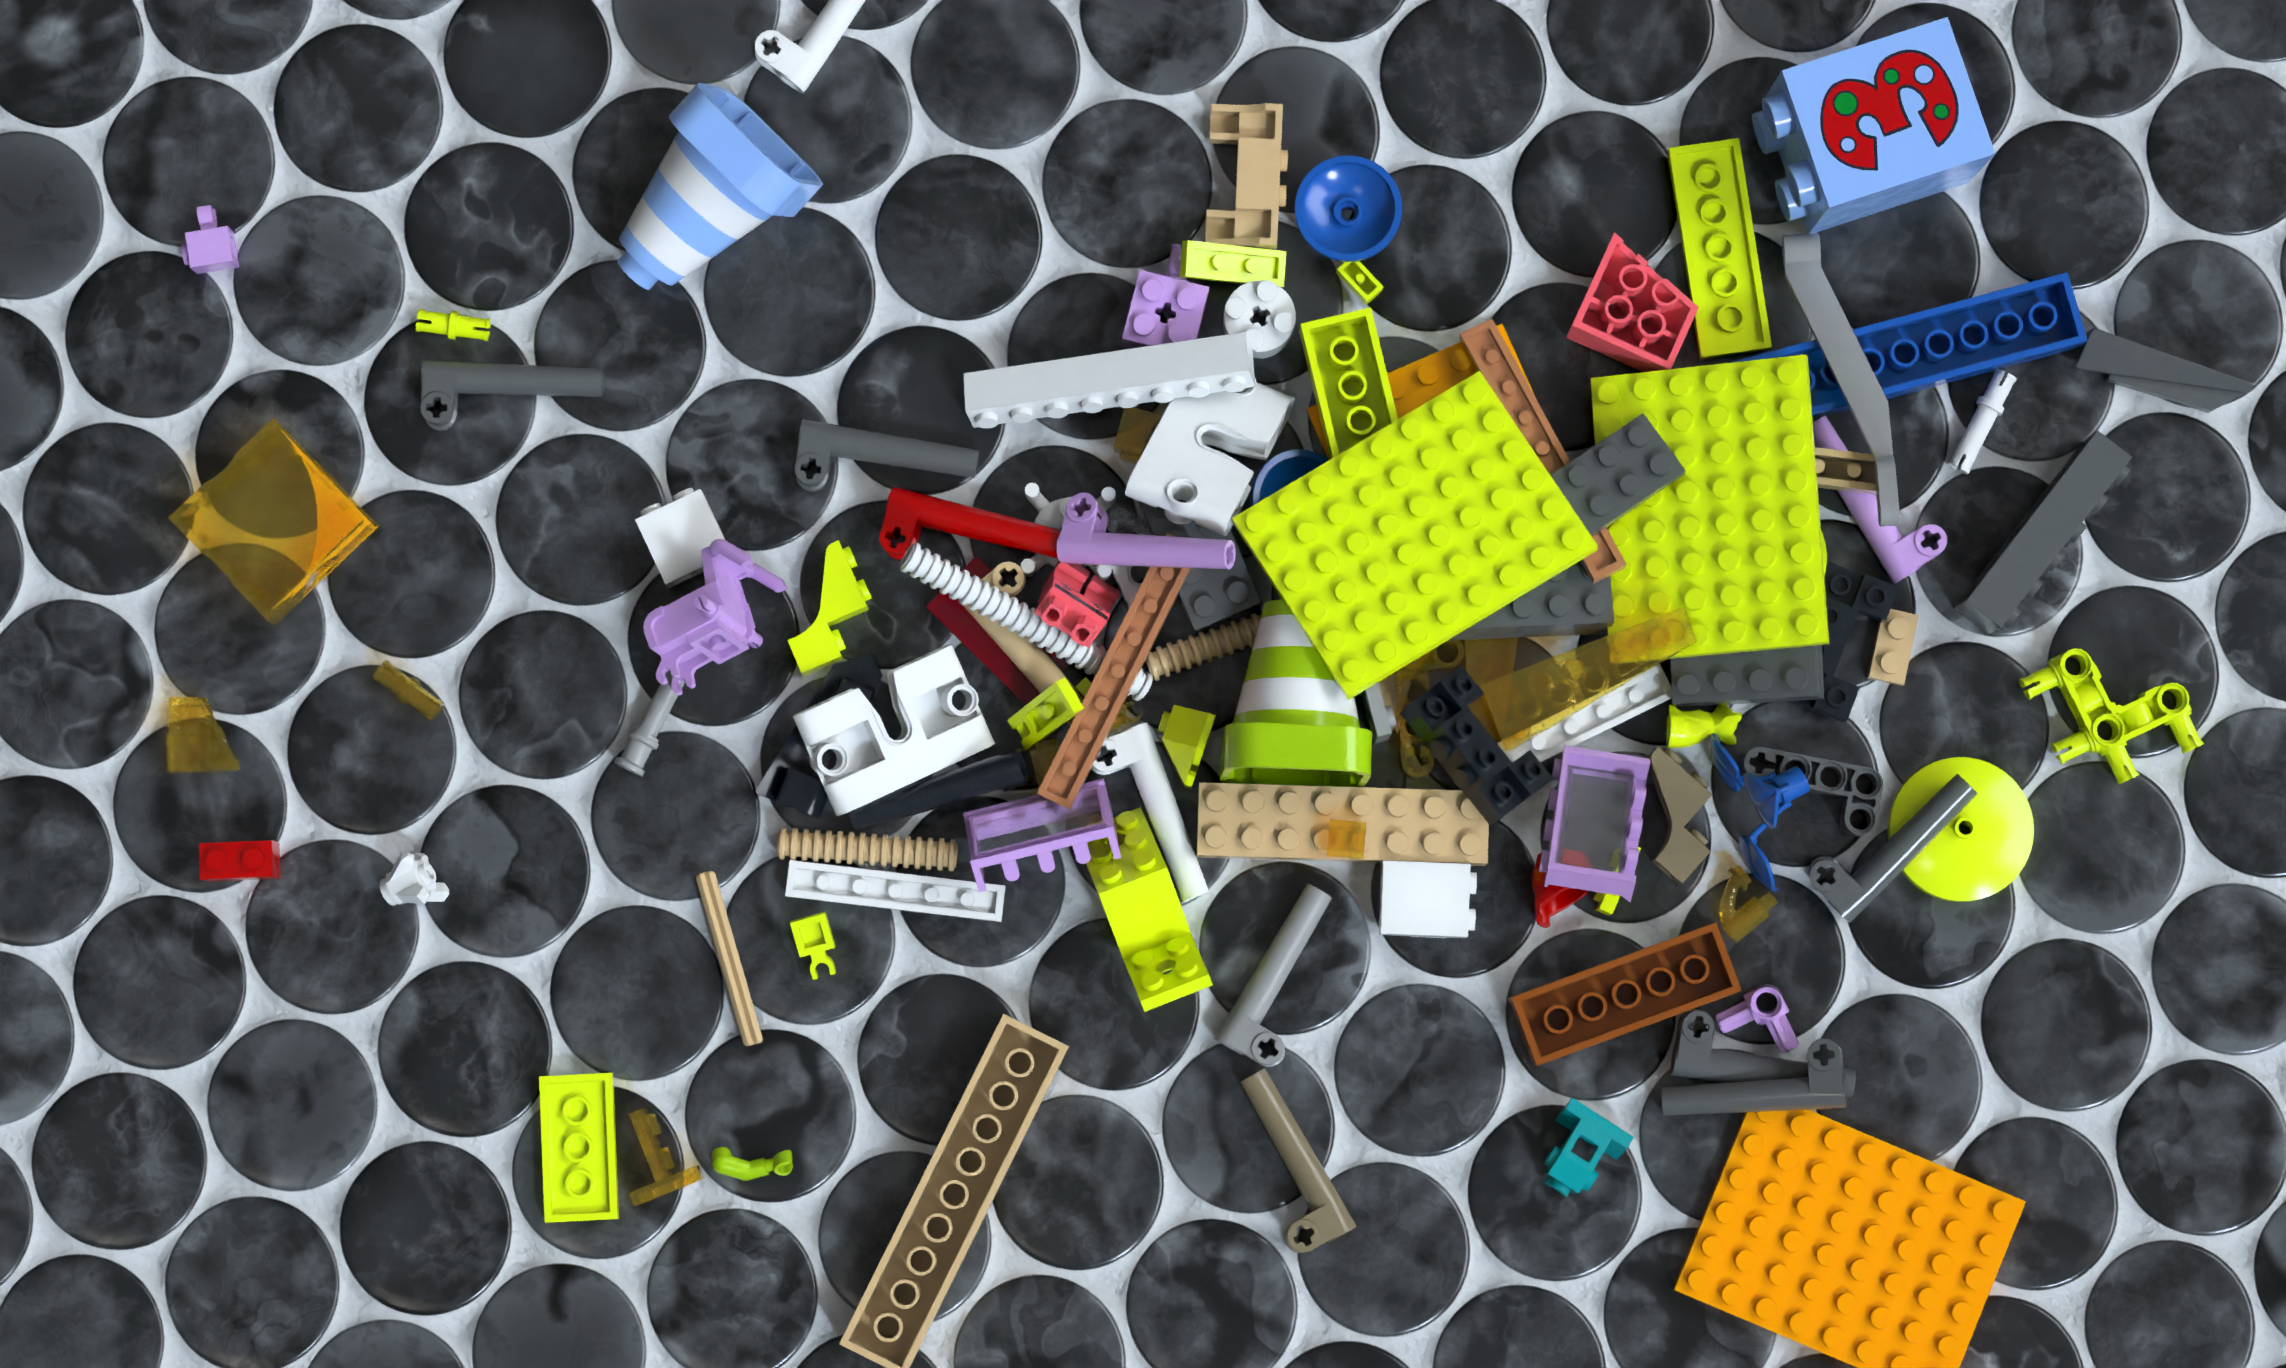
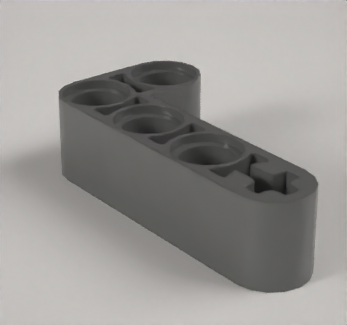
M1766 747L1753 748L1741 757L1739 762L1741 774L1744 775L1750 772L1756 777L1767 776L1774 772V770L1775 774L1779 775L1785 772V766L1788 762L1797 763L1808 781L1810 793L1842 799L1839 825L1846 835L1860 837L1870 833L1875 828L1883 790V779L1877 770L1870 767ZM1757 756H1760L1761 763L1768 765L1776 763V758L1779 759L1775 769L1763 768L1758 773H1755V766L1749 763V761L1757 758ZM1824 768H1829L1836 773L1837 783L1834 787H1826L1821 782L1820 774ZM1860 775H1865L1872 781V790L1869 794L1860 793L1856 787V780ZM1854 810L1862 812L1866 817V825L1862 830L1855 829L1850 823V815Z

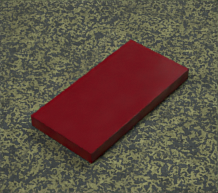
M977 556L963 569L969 571L971 577L973 575L978 576L979 580L991 572ZM1003 581L1000 583L1002 587L1006 585ZM939 593L926 606L1025 705L1041 694L966 608L959 603L958 598L952 600L949 598V593L945 595ZM1017 595L1015 596L1018 598L1019 604L1023 602ZM1046 652L1063 673L1072 665L1065 662V657L1062 659L1057 658L1056 652L1052 654Z

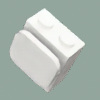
M1382 861L1379 935L1467 938L1468 930H1475L1476 920L1475 909H1469L1470 894H1476L1477 873L1470 872L1471 864Z

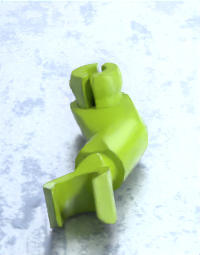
M718 1147L712 1151L711 1155L713 1160L712 1167L715 1172L743 1181L769 1175L771 1171H775L777 1175L786 1176L793 1169L791 1150L781 1151L771 1159L765 1160L760 1158L752 1161L733 1157L727 1147Z

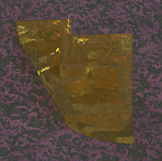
M169 697L166 701V773L239 771V761L235 759L227 744L226 736L221 726H218L207 699L201 697Z

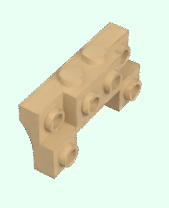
M1211 104L1209 144L1238 145L1235 211L1207 209L1205 242L1277 249L1279 207L1286 206V185H1280V171L1287 172L1288 150H1281L1283 104Z

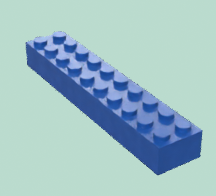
M2068 272L1853 329L1887 399L2077 349L2088 341ZM1816 340L1733 361L1742 362L1807 355L1812 419L1850 409Z

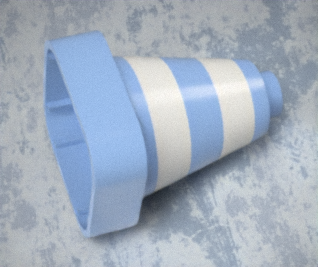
M698 83L669 115L678 133L619 237L620 242L627 251L617 260V263L634 282L644 289L650 290L658 280L673 286L773 215L794 217L823 186L821 179L814 170L747 104L723 87Z

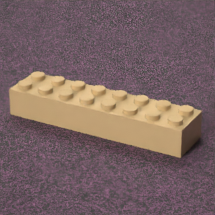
M1200 782L1198 785L1197 858L1366 863L1406 861L1471 864V866H1485L1488 864L1489 824L1462 790Z

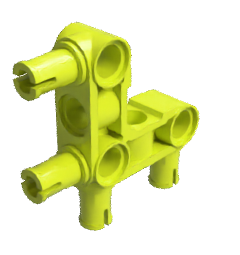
M2075 648L2049 659V662L2046 664L2047 667L2019 679L2021 689L2036 683V686L2023 692L2029 700L2055 686L2060 688L2079 726V732L2058 742L2051 743L2053 753L2068 748L2066 752L2055 756L2061 765L2087 751L2098 753L2101 757L2105 755L2119 785L2139 775L2124 746L2127 745L2126 741L2164 723L2165 726L2170 725L2182 754L2204 744L2189 717L2192 714L2190 711L2192 709L2189 705L2188 691L2184 686L2178 683H2168L2139 694L2137 700L2124 706L2116 705L2115 702H2110L2099 680L2102 676L2089 654L2082 649ZM2068 657L2075 658L2080 664V672L2077 676L2071 675L2065 668V661ZM2165 691L2173 693L2176 697L2177 702L2173 710L2166 708L2162 703V695ZM2100 722H2106L2112 728V737L2108 741L2103 740L2098 735L2097 726Z

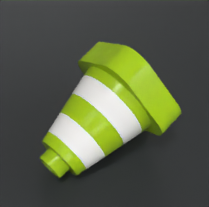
M1279 595V600L1264 603L1233 724L1225 726L1221 736L1220 782L1234 784L1364 787L1371 777L1372 731L1360 728L1354 697L1347 700Z

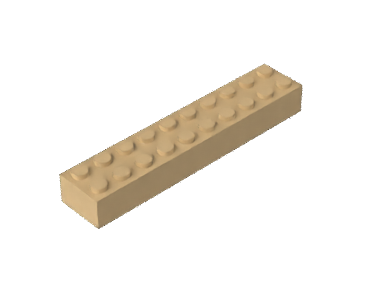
M1005 1014L1002 1015L839 1343L840 1345L885 1368L911 1367L1069 1046Z

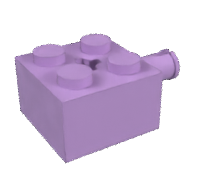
M1172 244L1165 274L1159 275L1143 270L1139 271L1122 337V346L1139 348L1198 338L1209 295V287L1191 283L1186 278L1180 277L1181 260H1179L1182 245ZM1164 310H1170L1171 316L1174 317L1169 318L1167 323L1160 322L1161 318L1158 315L1162 314Z

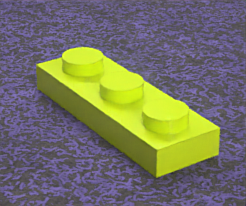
M1186 240L1182 241L1180 277L1240 284L1267 280L1274 282L1279 287H1284L1287 251Z

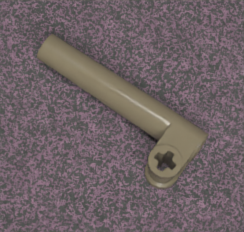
M1264 1068L1241 1081L1242 1087L1311 1211L1292 1222L1286 1228L1284 1240L1287 1247L1296 1253L1309 1252L1355 1228L1354 1220L1267 1070ZM1298 1226L1301 1230L1308 1229L1311 1235L1306 1238L1307 1246L1303 1242L1296 1243L1294 1241V1237L1298 1234L1296 1230Z

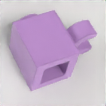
M211 205L197 207V216L201 230L185 233L186 243L181 244L184 264L190 265V268L196 274L238 268L239 261L234 232L228 226L217 227L216 211L212 209Z

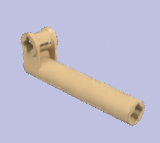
M1003 562L979 581L989 582L990 588L996 586L999 588V593L1005 591L1009 595L1008 598L1019 594L1025 587L1026 576L1021 567L1016 563ZM1005 570L1009 573L1017 571L1018 574L1015 576L1016 586L1011 587L1007 584L1002 587L1000 583L1004 579L1001 573ZM969 604L963 605L1040 693L1056 681L1066 677L1042 648L1037 647L1036 641L1030 643L1027 641V636L1019 637L1016 630L1010 632L1007 625L1001 627L998 625V620L990 621L987 614L981 616L978 613V609L972 611L969 609ZM1066 677V679L1068 680L1069 684L1071 685V687L1073 688V690L1076 692V694H1077V696H1078L1080 702L1082 703L1083 700H1084V697L1080 694V692L1075 688V686H1074V685L1069 681V679ZM1075 716L1067 721L1069 726H1071Z

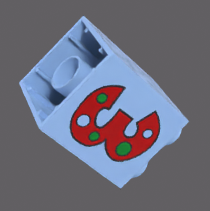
M1948 17L1782 70L1766 96L1762 98L1763 110L1752 114L1754 132L1762 152L1769 154L1779 151L1785 169L1786 177L1775 181L1776 194L1782 213L1787 221L1802 218L1807 234H1813L1967 184L1995 155Z

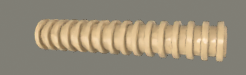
M1253 613L1249 619H1246L1245 616L1241 617V621L1238 623L1232 620L1229 626L1225 627L1224 624L1219 625L1220 629L1214 630L1213 627L1209 628V633L1206 634L1200 631L1197 637L1193 638L1192 635L1187 636L1188 640L1182 641L1181 638L1177 639V644L1172 645L1169 642L1162 649L1160 646L1155 647L1156 651H1150L1145 660L1148 670L1153 675L1154 680L1158 681L1161 675L1169 677L1170 672L1181 673V668L1186 667L1187 670H1190L1193 664L1201 666L1202 661L1213 662V657L1217 656L1221 659L1225 653L1233 655L1236 649L1242 652L1245 650L1244 647L1248 645L1250 648H1253L1261 615L1257 616L1256 613Z
M782 827L778 834L777 856L782 860L785 859V856H790L791 860L801 857L802 861L813 858V862L824 859L825 863H829L830 859H834L839 864L842 860H847V864L858 861V865L869 862L870 866H874L875 862L881 863L883 867L887 863H891L892 867L903 864V868L914 865L915 869H920V866H926V870H931L932 866H935L940 871H942L943 867H948L949 871H954L957 863L958 843H956V839L945 842L944 838H940L938 842L933 841V837H929L928 841H924L922 837L911 840V836L900 839L899 835H894V838H888V834H883L881 838L877 837L875 833H872L871 837H866V833H860V836H855L854 832H849V835H843V831L832 834L831 830H827L826 834H823L821 830L817 829L815 833H810L809 829L798 832V828L787 831L786 827Z

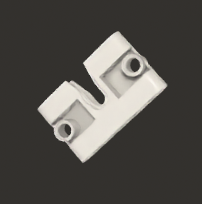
M1255 378V387L1245 388L1243 391H1240L1242 393L1223 391L1209 393V395L1201 398L1188 396L1173 399L1170 401L1129 478L1125 495L1155 508L1157 506L1163 508L1165 516L1173 523L1187 524L1193 520L1199 526L1227 536L1233 526L1232 518L1239 514L1252 487L1248 483L1254 472L1227 454L1206 445H1212L1245 457L1267 460L1290 416L1295 397L1257 383Z
M952 644L936 649L886 672L892 706L902 729L900 736L896 740L889 737L879 714L859 688L848 689L793 715L810 755V765L818 773L836 816L855 810L995 744L978 706V694L969 685ZM957 690L963 692L966 699L964 707L960 710L954 708L951 701L954 692ZM828 749L834 751L837 757L835 766L830 770L826 769L822 764V755Z

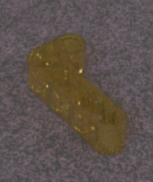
M1460 640L1446 641L1421 656L1418 663L1408 664L1394 672L1399 766L1402 774L1410 780L1417 781L1425 778L1433 768L1434 756L1427 747L1420 746L1418 749L1419 759L1426 761V765H1423L1419 772H1415L1414 766L1407 764V761L1413 758L1414 749L1413 746L1406 748L1405 743L1416 745L1422 743V740L1418 736L1408 734L1405 729L1406 721L1400 712L1414 700L1406 698L1403 693V686L1406 683L1415 682L1422 688V695L1430 690V672L1451 671L1460 664L1464 657V648ZM1442 645H1450L1456 651V660L1450 663L1441 661L1437 655V649Z

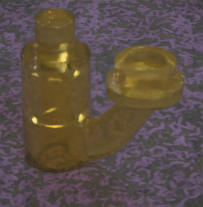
M1739 865L1734 869L1729 868L1727 870L1730 878L1720 903V919L1722 921L1720 925L1735 943L1770 917L1768 910L1778 903L1774 896L1768 892L1759 900L1756 897L1751 898L1735 911L1734 904L1739 888L1742 891H1746L1748 889L1747 885L1752 882Z

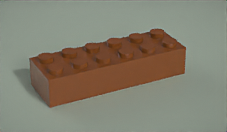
M1715 922L1510 997L1508 1001L1534 1067L1742 990L1719 928Z

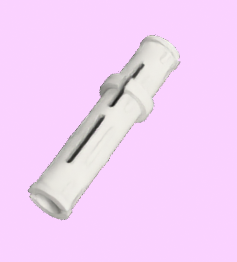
M1995 370V374L1984 396H1979L1976 402L1978 408L1951 460L1948 462V466L1956 470L1961 459L1964 457L1965 460L1959 471L1963 474L1968 475L1970 473V469L1997 415H2002L2005 409L2002 405L2017 380L2015 376L2008 373L2003 385L2000 386L1999 384L2005 373L2003 370Z

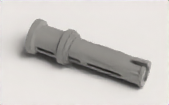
M670 670L665 674L667 684L659 685L638 728H633V730L629 731L628 736L630 739L622 755L614 760V763L641 777L645 773L643 767L651 751L656 750L659 746V740L656 738L678 697L671 688L673 676ZM686 681L681 682V688H683Z

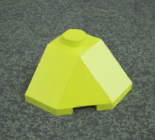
M1173 705L1171 713L1164 711L1157 731L1164 733L1162 743L1183 786L1191 789L1216 715Z

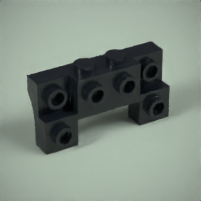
M1829 562L1824 576L1829 644L1822 645L1824 699L1786 702L1813 710L1844 723L1848 720L1860 687L1833 676L1857 614H1862L1882 623L1885 622L1899 587L1867 574L1860 575Z
M1460 666L1440 680L1433 688L1411 702L1400 714L1451 776L1455 784L1463 791L1488 824L1492 826L1544 787L1553 777L1531 750L1512 763L1468 708L1485 693L1464 667Z

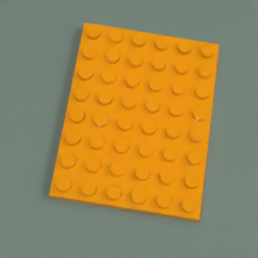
M1811 1110L1745 1112L1673 1290L1857 1368H1959L2026 1201Z

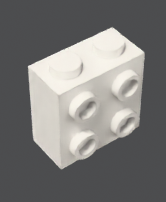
M693 488L685 489L673 496L675 501L661 507L660 503L653 504L640 512L642 516L635 519L668 588L703 573L701 550L710 547L711 542L716 539L725 540L701 489L695 492Z

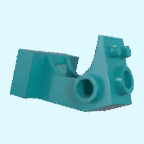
M1571 1098L1561 1109L1555 1120L1569 1129L1570 1134L1561 1149L1554 1146L1544 1162L1547 1168L1543 1172L1547 1178L1544 1183L1553 1187L1565 1197L1570 1192L1579 1194L1581 1189L1588 1192L1598 1177L1599 1173L1594 1171L1603 1153L1605 1152L1617 1160L1629 1147L1634 1137L1576 1099ZM1579 1137L1595 1147L1588 1162L1571 1152Z

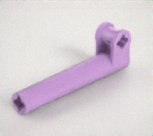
M1826 416L1813 422L1815 447L1848 451ZM1837 490L1893 584L1919 570L1922 565L1937 557L1945 549L1947 536L1941 527L1935 524H1928L1903 538L1896 526H1879L1876 495ZM1924 533L1928 537L1935 536L1938 541L1934 544V551L1930 546L1922 547L1921 542L1925 539Z
M1085 492L1074 495L1068 501L1062 530L1057 539V556L1061 563L1231 569L1236 556V549L1232 540L1106 533L1109 524L1107 512L1103 508L1098 507L1096 499L1091 494Z

